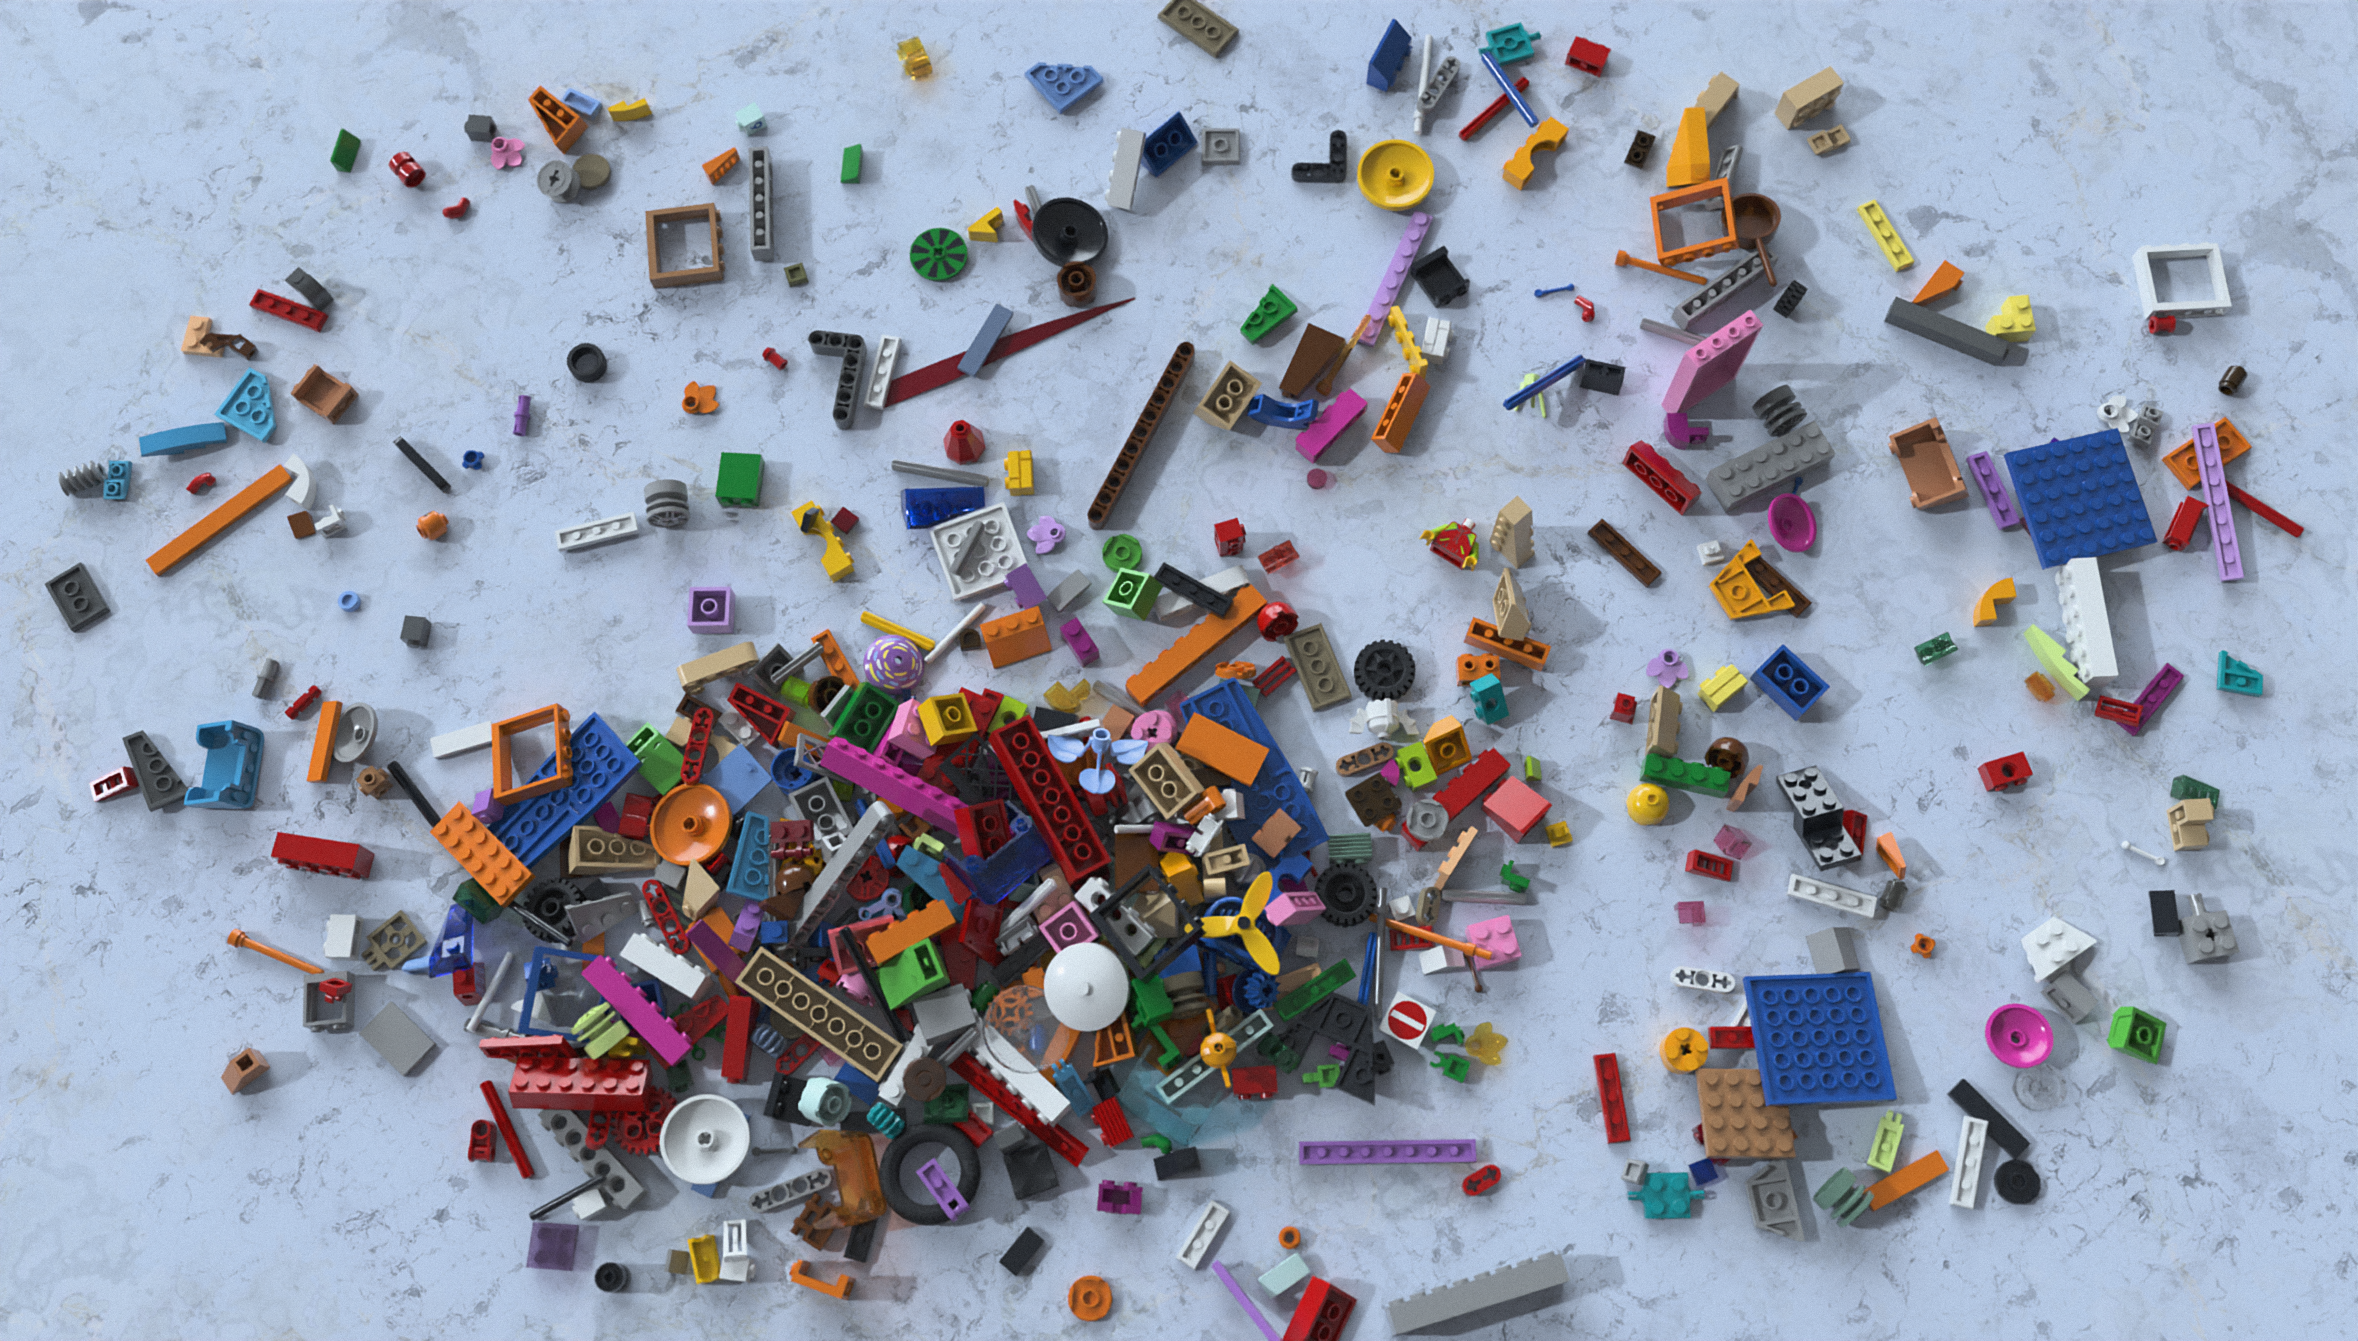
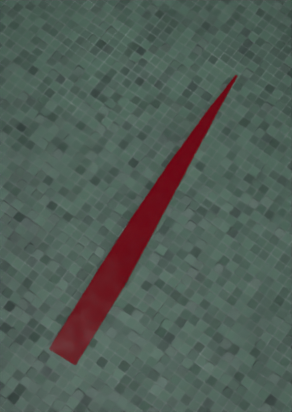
M1135 297L1088 309L999 338L982 367L1097 315L1133 301ZM967 351L892 380L884 408L966 375L959 371L957 367Z

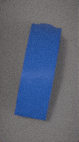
M1265 394L1252 397L1250 400L1247 416L1270 426L1286 429L1306 428L1310 421L1316 420L1319 402L1311 399L1301 403L1289 404L1276 401Z

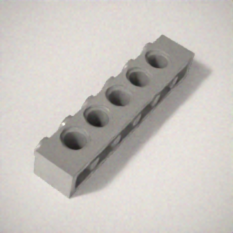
M768 146L749 148L750 251L755 261L774 260L772 156Z
M1764 244L1773 269L1779 257L1767 244ZM1758 250L1676 306L1671 316L1674 322L1682 330L1686 331L1764 276L1766 273Z
M543 1109L538 1114L542 1119L540 1124L548 1132L550 1130L556 1135L554 1137L555 1141L560 1146H566L570 1150L569 1156L578 1163L580 1161L585 1166L583 1171L591 1179L601 1174L605 1165L610 1166V1172L606 1175L607 1181L599 1184L598 1187L603 1193H609L614 1198L612 1203L619 1210L623 1208L630 1211L649 1192L606 1144L602 1149L595 1150L596 1155L594 1159L588 1160L587 1155L591 1150L585 1144L588 1125L575 1110ZM563 1118H566V1119H567V1125H566V1127L563 1128V1129H560V1128H559V1122H560ZM580 1133L581 1141L574 1145L573 1138ZM595 1133L593 1138L594 1141L598 1142V1135ZM623 1180L625 1187L621 1192H618L616 1185L619 1181Z

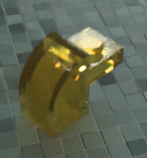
M1084 678L1069 692L1057 681L1043 694L1044 701L1053 710L1075 714L1082 710L1079 701L1085 700L1090 695V683Z

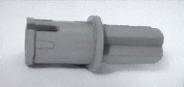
M266 658L261 673L257 675L258 680L252 692L253 697L264 699L270 683L274 682L272 678L280 664L278 661Z

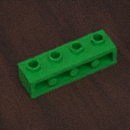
M1651 753L1650 755L1647 754L1642 761L1639 781L1723 798L1728 792L1731 772H1727L1721 767L1709 768L1704 767L1702 763L1692 762L1690 764L1683 762L1680 758L1667 759L1663 758L1660 754Z

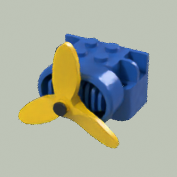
M1264 872L1260 874L1248 889L1244 899L1225 897L1215 903H1211L1203 918H1200L1205 924L1202 928L1206 931V934L1196 941L1194 945L1207 951H1216L1217 956L1225 960L1229 958L1228 961L1242 966L1246 970L1253 969L1260 972L1265 971L1270 975H1277L1280 971L1279 962L1292 934L1284 926L1273 925L1266 916L1268 913L1264 908L1268 902L1273 883L1271 873ZM1190 923L1184 927V931L1187 934L1194 929Z

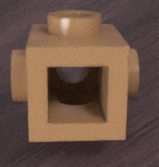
M372 765L362 770L359 777L355 779L360 784L358 789L365 796L371 795L377 800L394 786L387 779L390 776L382 768L376 769Z

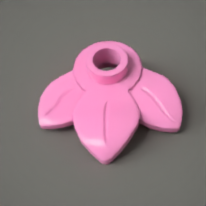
M496 137L493 139L491 144L493 153L490 158L493 166L498 170L502 169L505 164L511 167L520 166L522 157L519 151L525 147V144L516 138L507 140L503 137Z

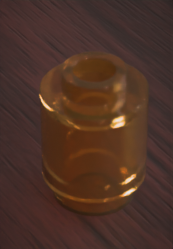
M2038 671L2024 680L2027 684L2026 688L2039 702L2042 700L2047 702L2056 695L2054 693L2056 688L2044 674H2040Z

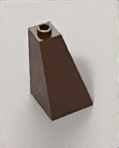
M1308 323L1279 386L1282 395L1291 400L1293 397L1299 399L1346 350L1345 338Z

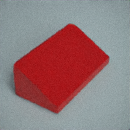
M1853 809L1845 810L1843 814V827L1863 856L1867 815Z

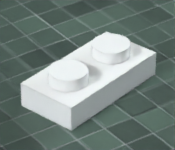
M733 706L718 719L732 736L747 748L762 736Z

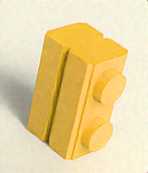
M1032 451L1007 452L1008 459H1004L1005 471H1008L1009 477H1005V488L1009 489L1011 496L1033 495Z

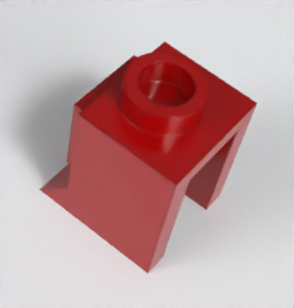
M1618 692L1614 698L1613 704L1615 706L1609 719L1632 725L1637 701H1635L1634 696Z

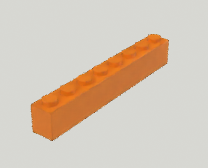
M1252 584L1247 588L1242 587L1236 593L1237 596L1232 599L1234 604L1223 620L1212 613L1208 614L1205 618L1206 621L1201 625L1196 624L1193 626L1187 636L1178 638L1172 648L1163 650L1158 655L1157 660L1153 663L1151 661L1142 668V672L1128 678L1125 684L1126 691L1138 705L1146 706L1259 615L1267 601Z

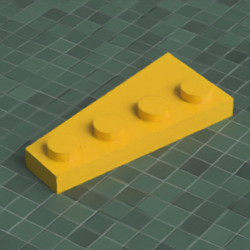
M1399 306L1391 307L1388 322L1390 327H1394L1395 339L1403 348L1402 355L1405 361L1408 360L1410 365L1409 372L1418 373L1425 380L1428 362L1426 359L1422 360L1420 347H1415L1412 331L1407 332L1408 324Z

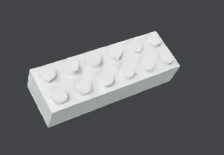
M2096 557L2073 558L2055 576V582L2059 585L2060 591L2059 602L2063 607L2062 619L2067 628L2066 641L2070 644V661L2078 669L2074 677L2089 689L2103 688L2119 674Z

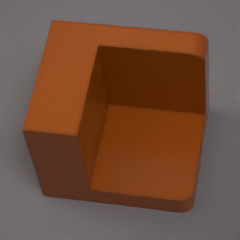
M916 815L905 825L902 823L899 825L901 831L913 840L921 837L922 833L929 836L933 833L932 828Z

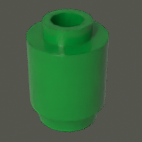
M986 980L984 984L981 983L971 994L972 1001L969 1003L972 1009L975 1008L977 1013L980 1010L985 1012L989 1008L988 1002H994L993 996H997L999 990Z

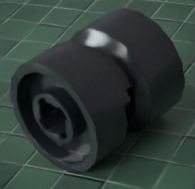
M606 1262L595 1273L596 1286L604 1292L621 1293L628 1288L631 1282L630 1270L625 1265Z

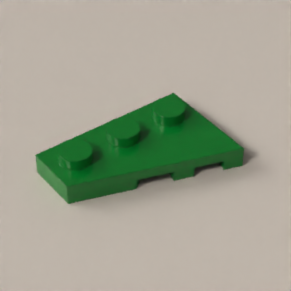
M1272 284L1266 296L1262 297L1256 310L1249 315L1240 328V333L1254 345L1297 313V306Z

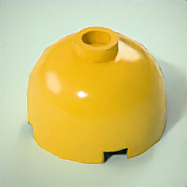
M1653 783L1638 785L1630 792L1626 800L1628 815L1634 822L1643 826L1658 824L1666 817L1669 811L1670 800L1667 793L1662 787Z

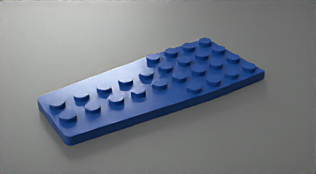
M1230 678L1181 702L1180 710L1186 725H1188L1195 712L1270 749L1251 787L1230 777L1231 786L1217 788L1220 793H1223L1224 789H1236V792L1243 794L1245 819L1226 821L1237 845L1245 844L1247 854L1251 853L1259 856L1265 864L1266 872L1272 867L1275 868L1279 865L1280 862L1278 860L1285 851L1289 853L1294 848L1300 854H1303L1330 839L1300 780L1236 678ZM1281 808L1302 829L1273 859L1251 838Z
M595 711L571 734L572 785L505 806L502 819L492 822L487 826L529 870L572 833L574 826H581L597 812L644 765ZM556 750L524 785L557 775Z

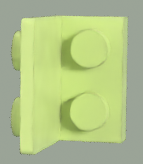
M922 833L921 837H917L912 846L927 856L930 854L937 861L943 859L948 862L952 856L945 844L925 833Z

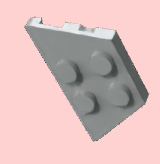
M1774 1159L1744 1182L1754 1227L1799 1242L1805 1241L1786 1159Z

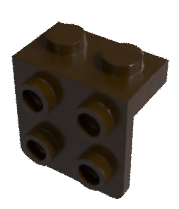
M1380 772L1345 792L1347 800L1365 827L1375 824L1392 813L1396 816L1400 814L1402 809L1400 798L1393 794L1388 779L1386 777L1383 778Z

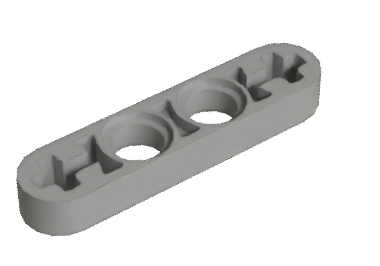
M1449 56L1445 58L1419 97L1416 108L1420 113L1429 114L1457 74L1460 68V61L1456 57ZM1450 64L1453 65L1450 71H1448V66H1450ZM1438 76H1444L1447 81H1440ZM1434 88L1439 94H1432L1429 89ZM1427 99L1430 100L1426 106L1423 105Z
M823 1168L811 1171L754 1193L749 1198V1207L756 1213L767 1212L827 1189L833 1182V1176L830 1171ZM820 1173H822L825 1176H828V1178L825 1179L824 1185L821 1182H817L813 1184L815 1186V1189H812V1183L808 1179L809 1177L812 1176V1180L814 1181L820 1178ZM803 1180L807 1183V1190L803 1193H798L795 1186L797 1182ZM783 1188L786 1191V1197L782 1201H777L774 1196L775 1192ZM770 1192L772 1205L767 1201L762 1203L761 1209L758 1206H754V1203L757 1202V1197L762 1200L769 1198L767 1193Z

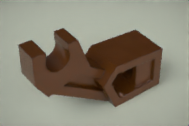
M212 332L205 334L199 341L204 347L208 342H211L212 346L209 350L213 353L223 346L230 347L233 352L248 361L258 350L253 343L241 334H215ZM239 342H242L244 344L241 346V348H236L235 345Z

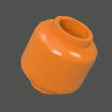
M431 511L418 519L416 528L423 539L435 540L447 533V524L449 522L443 513L439 514L436 511Z

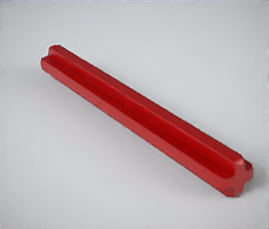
M1522 77L1514 86L1519 93H1522L1529 86L1530 82L1526 77ZM1504 92L1459 132V138L1467 141L1511 102L1506 93Z
M2225 480L2229 497L2294 537L2298 538L2303 533L2304 527Z
M484 1081L479 1087L522 1178L525 1180L529 1179L535 1174L492 1081Z

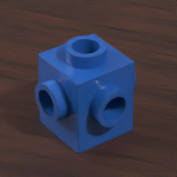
M550 957L542 960L536 992L556 987L555 978H558L559 974L557 966H552ZM531 962L524 963L526 982L528 981Z

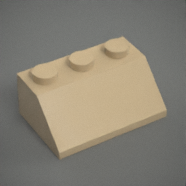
M1230 360L1193 413L1210 425L1230 430L1262 383Z
M1504 568L1492 599L1499 637L1523 641L1526 633L1528 634L1531 628V622L1528 621V609L1525 606L1526 598L1523 597L1522 588L1509 568Z
M1659 685L1651 697L1645 756L1657 753L1662 755L1663 758L1671 759L1678 751V742L1675 740L1676 734L1680 732L1681 723L1677 721L1678 714L1681 715L1683 703L1680 702L1679 694L1663 685Z

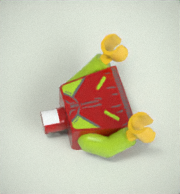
M1466 518L1462 525L1452 521L1449 525L1444 524L1432 530H1424L1419 539H1426L1427 546L1431 543L1430 551L1461 570L1465 566H1469L1472 568L1471 571H1474L1479 559V544L1476 542L1477 535L1471 532L1476 526L1472 520Z

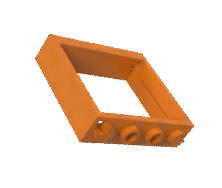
M1727 177L1650 197L1657 258L1662 266L1671 265L1673 267L1678 263L1693 262L1698 258H1709L1718 253H1729L1730 250L1740 248L1732 190ZM1721 195L1724 196L1729 236L1664 252L1659 211Z
M556 703L491 724L493 788L496 801L508 806L572 785V750L570 748L571 732L569 730L570 714L568 710ZM554 721L557 775L513 789L510 735Z

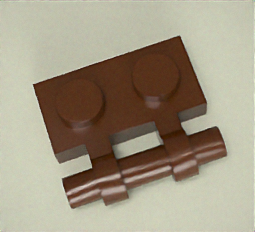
M814 1193L812 1198L808 1199L804 1204L806 1207L801 1215L793 1221L794 1225L790 1232L797 1236L801 1229L805 1230L806 1233L802 1240L821 1252L846 1213L827 1200L822 1208L819 1207L817 1204L822 1197ZM814 1211L817 1213V1216L809 1225L806 1221Z

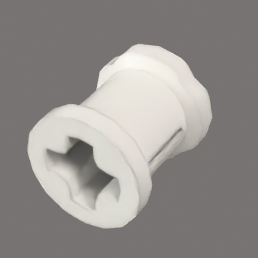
M1301 767L1299 780L1306 793H1312V785L1315 777L1318 776V771L1309 767Z

